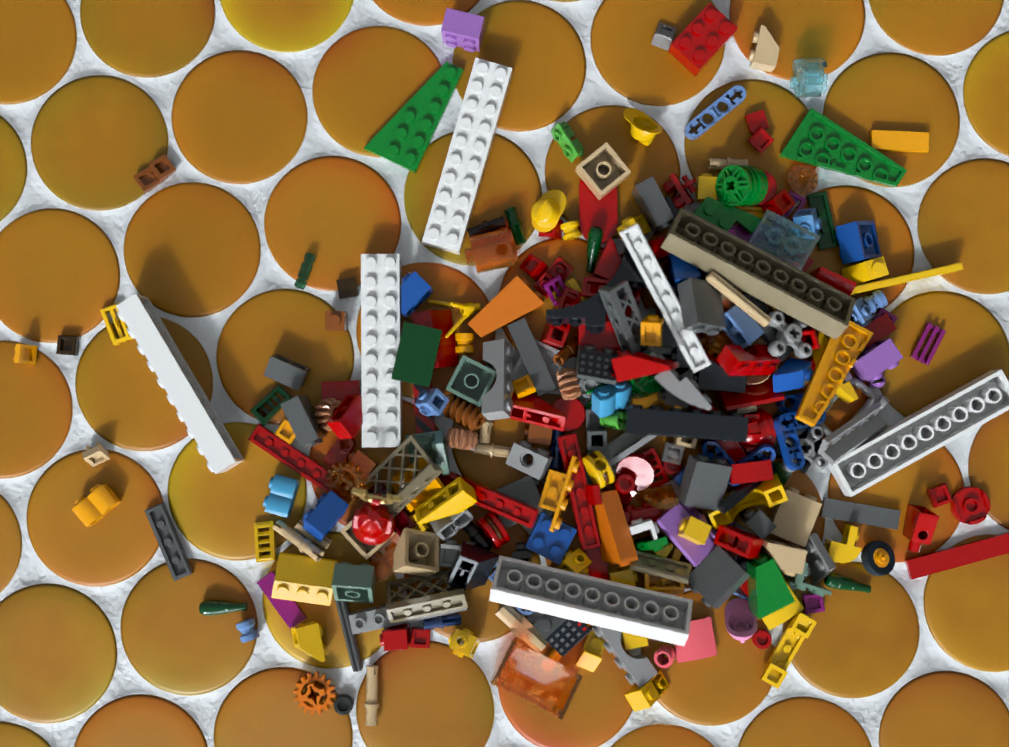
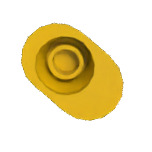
M627 108L623 112L624 117L631 124V136L645 146L650 145L656 134L661 133L663 130L659 124L643 111Z
M555 189L547 191L532 206V225L539 232H549L557 225L567 204V199L563 192Z

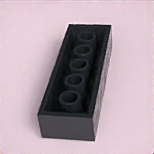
M631 404L629 408L624 409L622 433L747 442L749 417H743V413H727V416H724L721 411H711L708 414H703V410L697 409L688 410V413L683 412L682 408H671L668 411H663V407L659 406L643 409V405Z

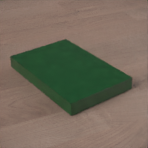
M404 322L391 379L430 388L442 330Z

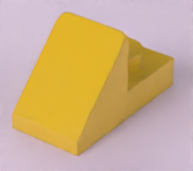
M593 630L587 635L575 664L591 672L595 671L602 660L601 654L604 650L603 643H605L602 637H598Z

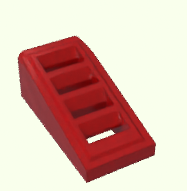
M654 447L639 453L645 457L652 455L653 458L649 462H655L654 469H659L660 471L655 474L654 478L661 475L663 479L655 483L652 481L651 489L653 490L668 483L669 479Z

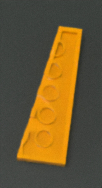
M850 321L849 326L836 340L830 336L828 337L795 415L796 419L811 427L816 425L829 405V401L836 394L839 385L846 378V374L853 367L857 357L873 336V332Z

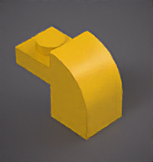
M845 524L841 542L826 539L824 547L832 561L848 563L858 557L862 549L854 546L855 542L859 539L858 527Z

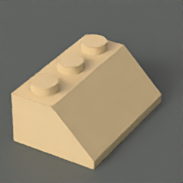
M764 539L761 551L774 558L780 572L794 577L796 573L803 574L807 555L806 550L790 543Z

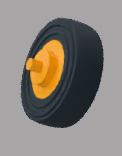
M872 541L863 547L861 560L868 573L874 576H884L893 570L895 555L887 543Z

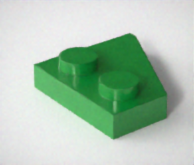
M661 532L657 534L658 539L656 540L648 536L633 541L637 551L653 549L654 552L664 549V545L669 543L667 537Z

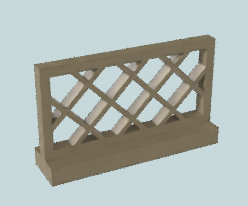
M410 435L358 487L359 489H366L365 486L373 481L375 482L374 493L379 494L380 482L387 483L386 494L381 495L386 497L387 493L391 494L392 483L399 484V492L396 495L402 496L401 502L385 505L388 508L389 514H392L394 518L443 472V469L440 465L435 464L416 437ZM411 442L415 445V455L407 454V447ZM397 456H402L401 468L393 467L394 459ZM407 457H414L413 469L406 468ZM419 457L424 458L428 463L424 469H418ZM383 469H388L387 481L380 480V474ZM393 469L401 470L400 482L392 481ZM405 470L413 471V478L410 482H404Z
M449 569L440 570L429 577L416 575L387 581L386 611L390 624L468 608L465 591L463 588L451 591L454 587L450 585L445 589L440 587L444 582L447 583ZM432 579H439L435 584L430 583ZM413 583H420L416 588L411 586ZM425 586L430 588L426 593L421 591ZM392 587H401L397 592L391 590ZM406 590L411 592L407 597L402 595ZM397 598L402 600L400 602L393 603Z

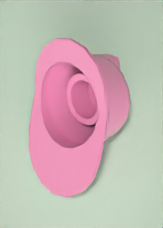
M737 598L727 603L724 610L726 629L734 639L744 643L745 640L751 638L757 631V618L750 612L747 600Z

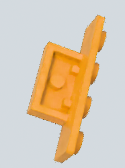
M574 455L572 456L567 474L549 469L538 504L540 508L555 512L549 530L554 533L556 529L559 530L563 519L560 518L562 510L565 511L567 508L568 499H566L568 491H572L574 485L572 480L573 473H577L580 462L577 461L578 457Z

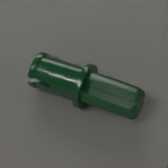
M516 207L505 209L504 213L509 224L508 229L511 230L516 245L524 244L526 238L522 229L523 223L518 218Z

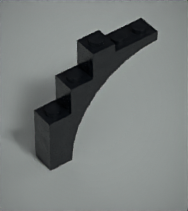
M625 245L621 264L613 278L606 284V287H613L623 280H627L631 290H640L645 288V282ZM624 288L617 291L620 300L624 298ZM599 292L579 304L561 309L546 310V323L552 326H560L562 324L581 326V324H585V332L590 334L605 332L606 309Z
M659 311V318H663L661 312ZM664 320L661 346L675 347L674 351H671L670 361L677 362L680 368H690ZM711 360V365L693 374V380L699 386L697 389L745 393L747 376H729L720 365Z

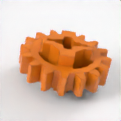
M310 671L307 674V678L303 675L300 678L301 682L298 681L296 683L298 688L293 693L298 696L295 697L294 701L300 702L298 708L303 706L304 713L311 710V715H314L315 711H318L320 715L323 712V708L327 711L330 708L329 704L333 705L334 700L332 698L337 693L332 690L335 689L336 685H330L332 678L327 680L325 678L326 673L319 676V671H316L315 675H312ZM307 683L308 690L303 692V687ZM314 690V692H318L319 694L316 696V694H312L311 692ZM325 694H327V699H326V701H325V702H322V701H323L322 696H324Z

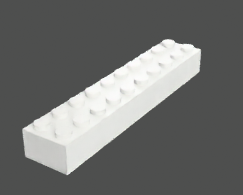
M475 58L422 242L424 245L458 255L461 253L512 78L511 67Z
M361 254L362 448L399 447L403 443L402 381L391 379L402 333V257L400 254Z
M134 294L116 305L119 310L117 312L119 318L123 322L125 321L129 327L127 328L129 335L136 339L138 343L137 348L142 355L146 356L149 369L152 372L155 371L158 376V384L161 388H165L168 393L166 395L171 405H175L178 410L176 412L178 418L187 425L186 431L197 442L196 448L207 459L208 462L206 464L209 470L219 474L243 462V456L149 298Z
M1002 369L990 370L885 428L835 464L831 465L828 462L827 466L845 496L852 497L1008 411L1009 381Z
M499 555L489 599L492 602L681 646L685 645L689 636L693 603L691 599Z

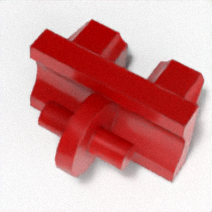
M676 173L669 176L670 179L662 186L668 194L675 189L680 193L679 196L672 200L676 208L694 203L687 188L691 194L694 193L696 189L693 184L697 180L695 178L689 180L687 175L682 177L685 183L683 185Z

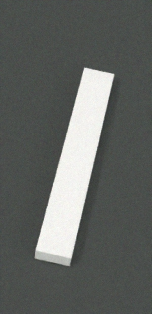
M638 223L619 232L692 373H696L711 365L696 334L691 330L684 329L680 303Z

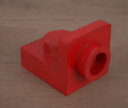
M784 188L769 201L761 205V208L769 220L773 221L784 215L796 203Z

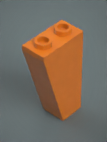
M516 276L468 323V326L482 339L542 307L544 304L542 300L544 298L538 291L535 290L533 292L529 288L530 283L524 277L519 278Z
M617 489L601 490L602 504L593 505L601 543L602 561L610 562V565L629 566L631 561L638 560V556Z

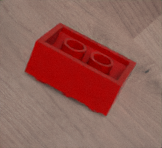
M626 306L625 316L630 317L632 309L630 306ZM607 312L605 332L590 334L585 332V324L577 326L578 346L591 344L596 346L597 349L608 347L615 351H622Z
M451 309L411 313L413 324L442 330L434 369L458 366L459 361L458 355L455 353L456 342L454 332L448 338L445 337L453 327Z
M770 377L760 384H746L745 393L716 391L719 411H729L785 400L783 392H773V378Z

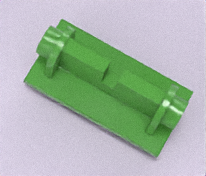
M557 123L551 130L554 140L562 148L564 155L572 163L577 157L585 154L583 151L584 147L578 139L573 141L570 139L575 134L568 123Z

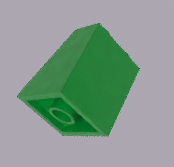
M760 552L758 558H751L747 561V573L750 575L747 579L748 605L750 612L758 619H762L795 602L774 558Z

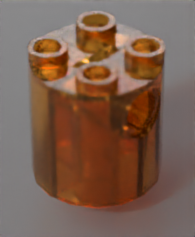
M507 228L469 236L471 248L464 249L467 264L475 263L477 274L515 266V262H518L517 252L515 249L512 250L511 243H514L513 234ZM499 244L506 245V251L502 254L496 251Z

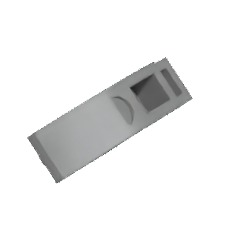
M652 352L650 354L651 356L665 359L660 353L656 355L655 352ZM674 369L660 372L654 377L661 387L680 401L706 411L713 408L710 405L712 403L710 398L705 393L703 395L700 394L697 390L699 386L692 378L688 380L685 377L682 381H679L678 378L680 376Z

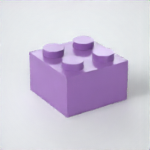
M446 8L441 28L443 43H446L445 45L451 48L458 46L468 52H480L485 32L484 17Z
M890 338L882 339L864 349L857 357L851 370L857 379L861 381H875L884 375L882 372L886 369L891 370L898 366V361L903 356Z

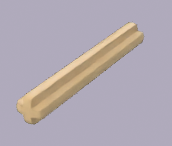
M712 271L707 275L706 281L761 326L766 327L770 323L771 317L717 273Z

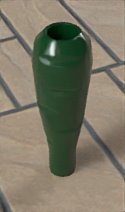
M592 226L588 232L586 269L588 273L594 272V266L603 238V230L597 226Z
M831 572L824 578V584L829 588L871 592L870 585L859 583L840 574Z
M205 600L199 605V612L204 616L247 611V603Z

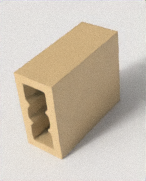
M788 487V490L784 489L788 501L775 505L769 518L777 526L771 534L805 547L822 504L816 502L818 498L806 494L804 497L799 495V490Z

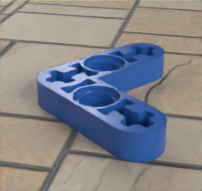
M797 411L777 416L773 422L784 463L791 471L801 469L805 465V458L797 430L811 427L804 422L802 425L797 422L795 418ZM825 411L823 412L822 416L820 417L816 425L821 424L826 420ZM790 420V424H787V425H782V424H781L782 421L785 422V421ZM787 437H789V438L792 439V441H793L792 447H788V446H787V444H786V438H787ZM796 459L797 463H793L792 460Z
M705 439L701 445L704 455L713 459L716 456L726 458L729 465L745 463L750 460L758 461L755 457L756 455L761 461L771 460L772 462L776 456L773 446L766 443L758 446L738 462H735L717 440ZM707 445H714V450L717 453L715 456L712 450H707ZM762 451H769L770 455L767 457L763 455ZM729 478L728 483H729L730 485H733V486H738V485H740V484H731V483H730V478Z

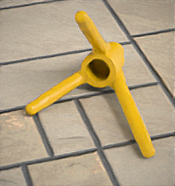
M428 300V303L460 309L462 317L445 335L446 338L470 314L481 310L480 303L473 304L470 302L463 304Z

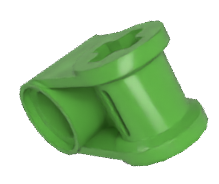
M615 410L611 415L600 418L601 427L623 430L624 411Z

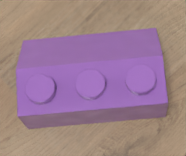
M676 499L666 506L656 523L695 567L717 546L714 544L717 530L711 528L704 545H697L677 535L679 531L678 524L684 517L692 516L708 525L710 524L707 522L706 517L695 507L684 506Z

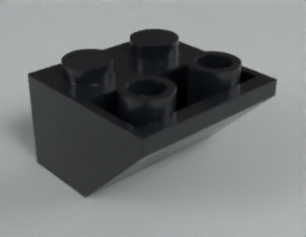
M463 541L449 569L447 585L458 589L463 588L464 591L485 585L499 558V554Z

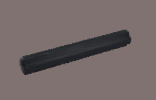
M771 463L772 471L775 473L777 468L774 463ZM764 481L743 483L717 505L719 511L724 514L727 513Z

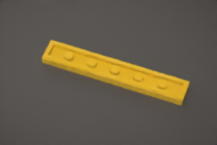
M958 262L857 285L851 295L962 270L963 265Z

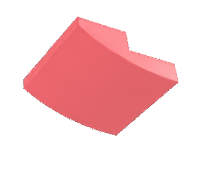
M710 616L691 620L689 636L685 645L674 644L676 661L678 663L717 655Z

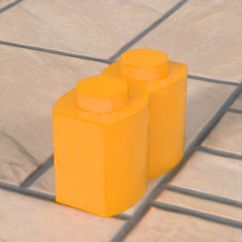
M107 484L95 485L90 489L91 494L86 498L84 496L74 503L76 506L72 510L86 527L94 525L121 502Z

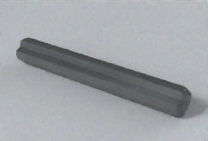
M335 600L353 672L361 671L363 664L355 634L352 635L347 601Z

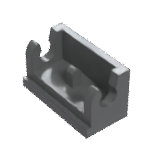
M274 354L270 357L264 376L299 391L301 386H304L311 368L281 355Z

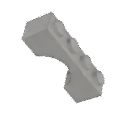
M505 339L483 342V361L489 367L495 368L497 373L496 382L492 389L482 395V415L489 421L511 418V411L513 410V402L511 400V392H513V383L511 381L513 365L511 357L514 351L512 345Z
M593 625L594 633L598 637H602L605 642L603 646L609 653H613L615 656L614 662L620 669H624L626 672L625 678L631 685L634 684L641 687L658 674L646 656L641 654L629 656L625 653L621 645V631Z

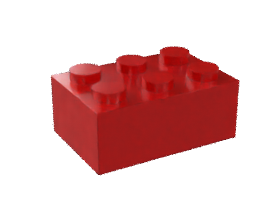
M709 3L672 42L668 52L696 77L734 36L738 27L714 5Z

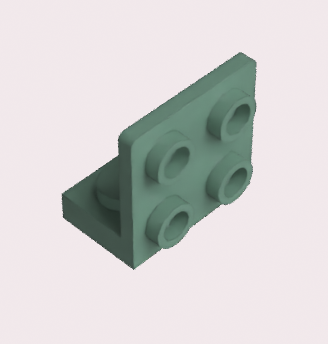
M443 430L412 434L435 464L440 465L443 469L442 476L450 475V459ZM411 442L407 447L408 454L415 455V445ZM409 457L410 462L412 464L414 462V457Z
M807 562L804 564L802 575L796 573L795 577L784 576L789 581V585L794 586V588L806 591L807 588L808 591L822 597L825 594H832V591L825 587L804 580L809 572Z

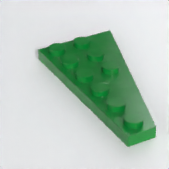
M446 62L364 147V150L416 173L464 70Z
M813 108L809 109L778 156L894 188L907 172L905 168Z

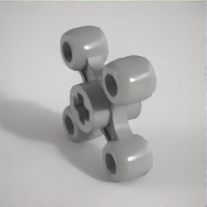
M778 310L768 314L771 317L768 325L778 330L776 333L777 340L768 345V353L773 357L781 356L785 353L786 346L789 345L793 347L794 355L798 359L808 358L812 354V347L810 344L801 341V329L809 325L795 318L792 319L791 325L787 324L784 321V314Z
M820 425L810 427L807 431V436L803 439L799 438L801 446L805 447V451L802 450L804 458L809 460L813 469L820 471L827 467L828 461L814 451V443L823 438L825 431ZM787 437L786 443L790 444L792 447L793 441L791 438ZM793 459L792 462L797 463V460ZM784 460L781 462V467L785 472H794L786 467Z

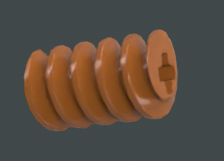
M455 394L448 397L449 402L443 410L445 417L456 421L471 431L481 428L486 417L482 415L480 407L475 408L474 404H469L467 400L463 401L461 397L457 398Z

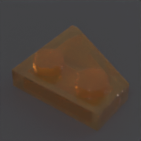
M671 484L637 491L635 494L636 500L658 509L667 510L679 505L678 497Z

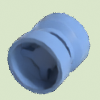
M879 289L873 291L870 296L862 298L864 303L869 306L871 314L875 313L876 309L884 308L888 305L885 295Z
M254 617L235 624L237 630L242 633L240 635L241 643L251 641L260 636L259 631L254 629L256 624Z

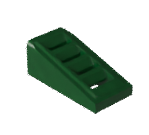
M277 385L250 412L265 426L282 409L280 404L292 399V397L280 385ZM277 392L284 398L283 401L275 395ZM271 398L276 401L277 407L270 401ZM265 404L272 409L271 412L264 407ZM260 409L267 415L265 418L258 412Z

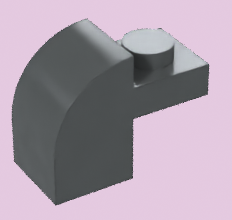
M585 408L587 450H607L606 428L601 427L600 418L592 411V408Z

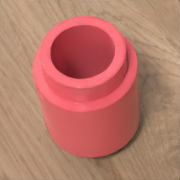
M670 645L660 646L654 654V661L661 668L671 666L676 658V652Z

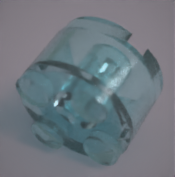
M823 57L793 60L792 68L794 75L790 78V89H794L795 97H822L821 94L825 93L828 73H824V67H827V63Z

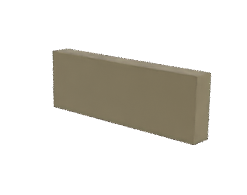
M636 550L638 560L631 561L630 570L688 584L692 564Z

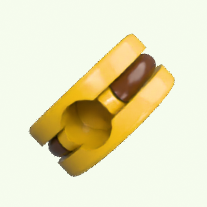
M596 450L592 454L583 457L584 468L593 484L599 485L600 489L614 482L615 477L612 468L600 451Z

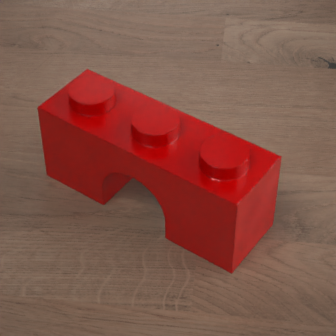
M725 345L716 359L729 376L770 375L775 371L777 364L780 362L778 357H773L768 353V345H753L748 353L740 345Z

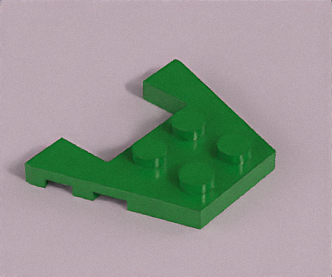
M706 197L693 213L727 232L736 222L751 234L762 222V219L725 205L710 197Z

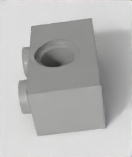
M525 440L514 442L505 464L538 480L545 478L553 459L552 456L548 455L549 452L542 448L535 449L531 447L532 444ZM528 454L533 456L532 464L527 461Z

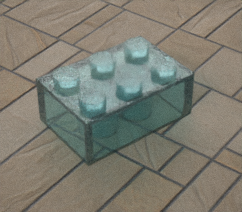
M767 209L748 243L802 271L815 249L820 235Z

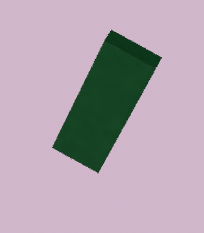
M822 191L806 195L808 208H816L817 217L821 218L822 227L819 229L817 236H815L818 251L838 247L827 192Z

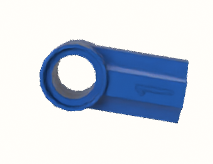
M805 392L785 395V400L788 399L791 402V406L788 409L785 407V400L777 401L776 406L778 410L783 413L797 411Z

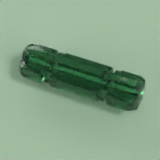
M305 253V261L302 262L298 273L299 278L296 279L294 284L296 288L305 289L306 280H308L313 267L312 263H314L316 258L312 253Z

